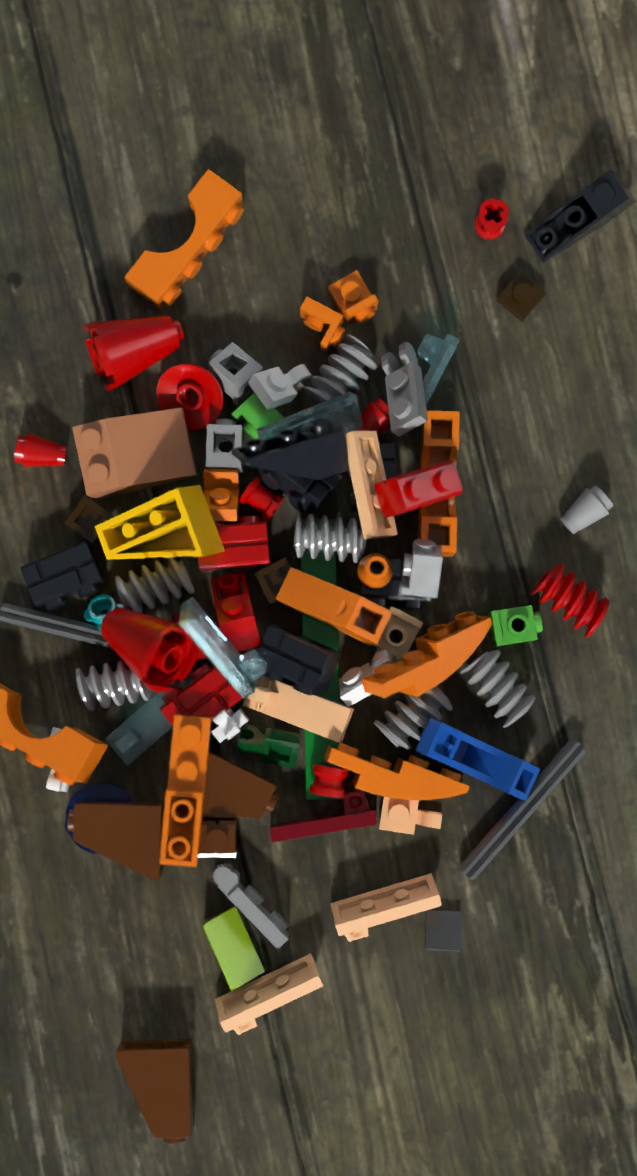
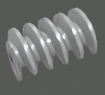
M350 334L345 337L347 344L341 343L337 346L339 355L331 354L328 357L330 366L322 365L319 371L322 377L313 376L311 378L314 388L304 387L305 393L327 410L333 409L341 412L343 409L338 403V399L340 398L348 402L351 400L346 389L351 388L356 391L360 389L355 378L359 377L364 380L369 378L363 368L365 366L374 370L377 368L368 347Z
M297 513L294 547L298 558H302L307 548L312 559H316L320 550H323L325 560L330 561L334 551H336L340 562H344L347 554L351 553L353 562L358 564L365 551L366 539L364 540L362 527L358 529L355 518H351L345 528L341 517H337L333 526H330L327 515H323L319 524L316 525L313 514H309L305 523H302L300 515Z
M174 557L168 558L167 567H164L158 559L155 560L154 572H151L146 565H142V577H138L130 570L128 571L129 582L127 583L119 575L115 576L117 591L124 608L128 610L131 608L139 613L143 612V602L149 609H155L156 597L163 604H167L169 602V592L176 599L181 598V587H184L189 594L195 591L182 557L179 562Z
M496 649L484 652L466 665L460 673L473 672L468 681L469 685L478 682L482 684L476 694L478 696L490 694L485 705L486 707L496 704L499 706L494 717L507 716L508 719L503 725V728L523 716L530 709L536 697L533 694L522 697L527 689V685L525 683L513 685L518 678L517 672L505 674L510 663L506 660L496 663L501 654Z
M122 660L118 661L116 672H112L108 663H104L102 674H98L94 665L90 666L88 677L84 676L80 668L76 669V683L79 696L89 711L96 710L98 702L104 709L110 707L111 699H113L117 706H121L124 704L125 695L130 703H136L139 698V692L145 701H149L152 698L153 690L147 688L131 669H126Z
M437 686L419 697L404 693L408 704L406 705L397 700L394 703L398 712L397 715L386 710L384 715L387 724L378 720L373 722L397 749L399 746L407 750L412 748L408 739L409 736L420 741L421 734L418 728L420 726L426 728L429 717L441 721L443 718L439 711L440 707L448 711L453 710L449 699Z

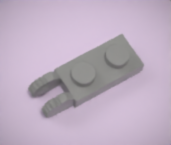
M404 342L399 346V357L404 364L403 367L399 368V362L391 352L382 355L381 359L382 368L387 375L385 383L391 431L398 437L428 421L421 367L418 366L417 355L413 346L408 342Z
M226 862L218 865L215 871H213L214 875L212 876L214 877L213 881H215V884H218L222 892L276 948H280L289 938V932L286 930L289 927L288 923L279 913L273 911L270 914L261 905L264 899L251 885L245 888L240 883V872L236 868L234 869L233 865L231 866L230 863L227 864Z

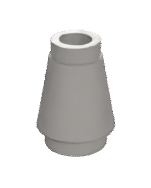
M595 485L590 490L586 488L560 520L574 535L576 532L609 515L608 510L614 505L606 494Z

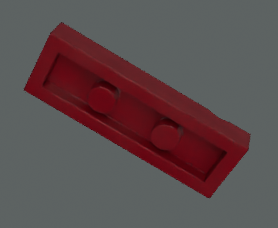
M363 790L347 792L343 798L344 812L272 824L269 828L271 842L377 825L376 811L374 807H369Z

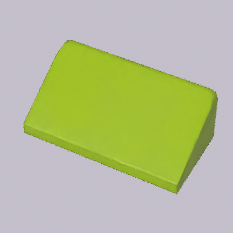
M236 906L203 921V929L231 991L265 972Z

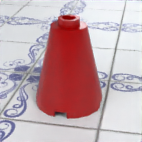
M169 315L97 321L83 324V332L90 330L91 338L85 340L90 359L98 378L106 377L108 383L102 386L107 392L116 389L180 349V341L184 340L183 330L179 321H173Z
M124 608L113 609L102 620V637L147 688L157 693L168 692L173 689L169 686L176 679L182 682L193 668L199 652V645L194 643V636H197L196 632L188 626Z

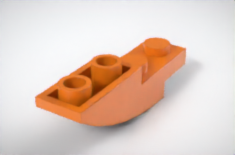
M467 611L457 614L454 617L455 620L448 624H438L428 628L426 634L415 639L417 650L405 653L402 656L403 659L394 664H383L373 670V674L362 678L364 691L386 698L396 692L419 697L433 689L453 674L472 655L492 625L491 617L476 615L473 611Z
M174 715L160 864L197 867L206 795L212 717Z
M339 743L337 748L328 745L323 757L327 762L355 772L351 781L353 787L389 798L405 800L450 798L467 793L470 787L460 782L461 774L443 767L441 772L437 773L427 769L430 762L413 755L409 756L408 761L398 757L393 770L390 769L391 762L372 755L370 761L357 756L358 749L343 743Z

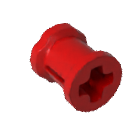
M490 198L480 205L479 214L474 225L477 234L481 238L493 240L503 233L505 224L508 221L509 209L502 200Z
M255 477L243 492L239 502L243 505L249 504L263 515V520L268 522L277 512L285 497L282 494L277 496L261 484L260 478Z

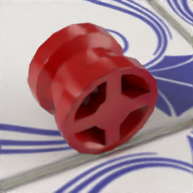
M314 764L315 781L310 785L309 793L344 798L345 790L342 784L343 779L348 775V769L325 764Z

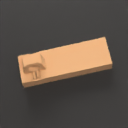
M351 431L346 433L348 465L364 540L397 535L394 516L384 517L375 491V484L386 480L377 432Z
M254 672L243 706L338 743L344 739L354 710L351 707L314 693L312 696L303 694L293 689V685L271 679L259 672Z
M432 873L330 903L338 936L345 935L348 942L368 937L369 927L442 906Z
M310 953L216 998L215 1003L219 1022L225 1033L233 1029L240 1035L257 1027L255 1018L324 986L312 954Z

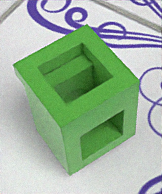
M255 392L232 413L233 419L238 425L243 421L246 423L243 429L252 439L264 440L274 437L278 431L284 430L287 427L286 419L275 408L267 410Z
M532 605L495 610L487 613V617H491L492 621L489 629L492 647L538 640L537 633L543 631L541 615L539 611L533 612ZM515 618L523 622V629L520 632H516L512 628L511 624Z

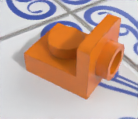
M357 270L327 287L328 293L341 315H343L347 325L355 321L357 324H361L375 315L374 310L377 309L378 298L375 294L372 295Z
M306 296L300 307L301 317L304 318L303 323L315 331L321 332L322 329L327 331L321 341V350L327 353L331 345L334 347L339 345L345 334L346 329L342 327L343 315Z
M236 468L204 469V496L213 520L237 521L240 499L239 470Z

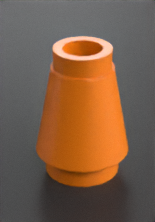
M372 553L361 559L358 564L357 574L359 580L365 586L378 589L389 583L392 578L393 568L387 557L382 554ZM376 562V564L380 563L383 566L381 574H373L370 571V564Z

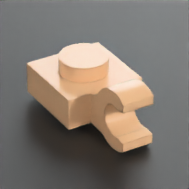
M384 796L379 829L414 835L416 824L441 829L442 813L418 809L419 800L395 799Z

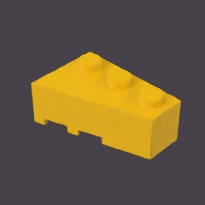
M200 485L176 488L95 526L107 560L149 557H203L225 552Z

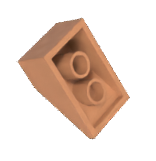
M183 408L106 418L72 427L85 491L89 497L101 500L198 476Z

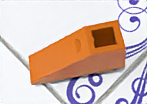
M290 567L275 598L367 645L378 644L392 614V611L360 595Z

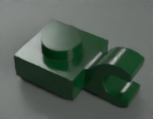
M242 725L237 751L244 754H260L261 762L295 768L301 734L266 728L265 735H263L255 726Z

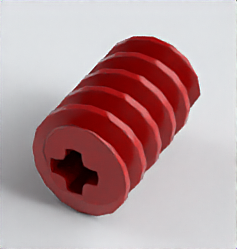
M559 563L542 576L530 595L532 596L541 590L543 593L540 603L544 604L550 599L554 600L551 611L554 613L563 607L565 611L562 620L566 621L573 616L576 617L573 628L577 630L586 625L587 629L584 637L588 638L605 618L610 600L604 597L597 601L599 592L595 589L585 593L587 583L584 580L574 585L576 574L573 572H569L562 577L565 566Z

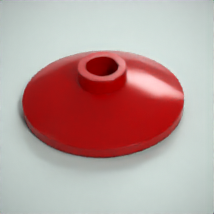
M192 363L174 365L163 373L157 384L156 397L160 409L183 408L188 430L206 428L207 424H213L222 412L224 403L222 388L214 375L199 365ZM189 388L194 389L199 397L192 396Z

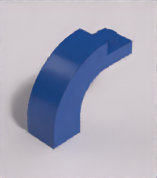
M430 718L427 727L423 730L416 751L460 770L524 801L527 800L540 771V768L433 718Z

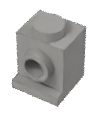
M232 342L224 350H217L208 361V371L217 379L222 390L233 398V403L236 406H239L254 393L248 381L253 374L262 372L263 366Z
M231 419L215 420V424H207V468H236L239 472H243V462L231 454V450L229 452H222L220 450L221 443L225 441L232 444V449L243 446L244 430L242 425H236V421Z
M427 539L414 540L411 554L404 555L400 581L401 594L437 598L443 559L441 546Z

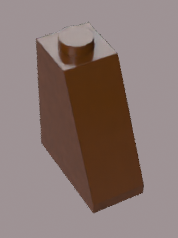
M209 750L203 817L261 819L264 811L271 814L280 797V794L274 792L277 783Z
M79 801L74 804V809L69 810L67 826L68 831H73L74 842L152 880H159L163 875L164 864H160L165 803Z
M192 1039L121 1041L116 1050V1059L154 1139H164L166 1143H180L185 1141L186 1138H191L194 1128Z

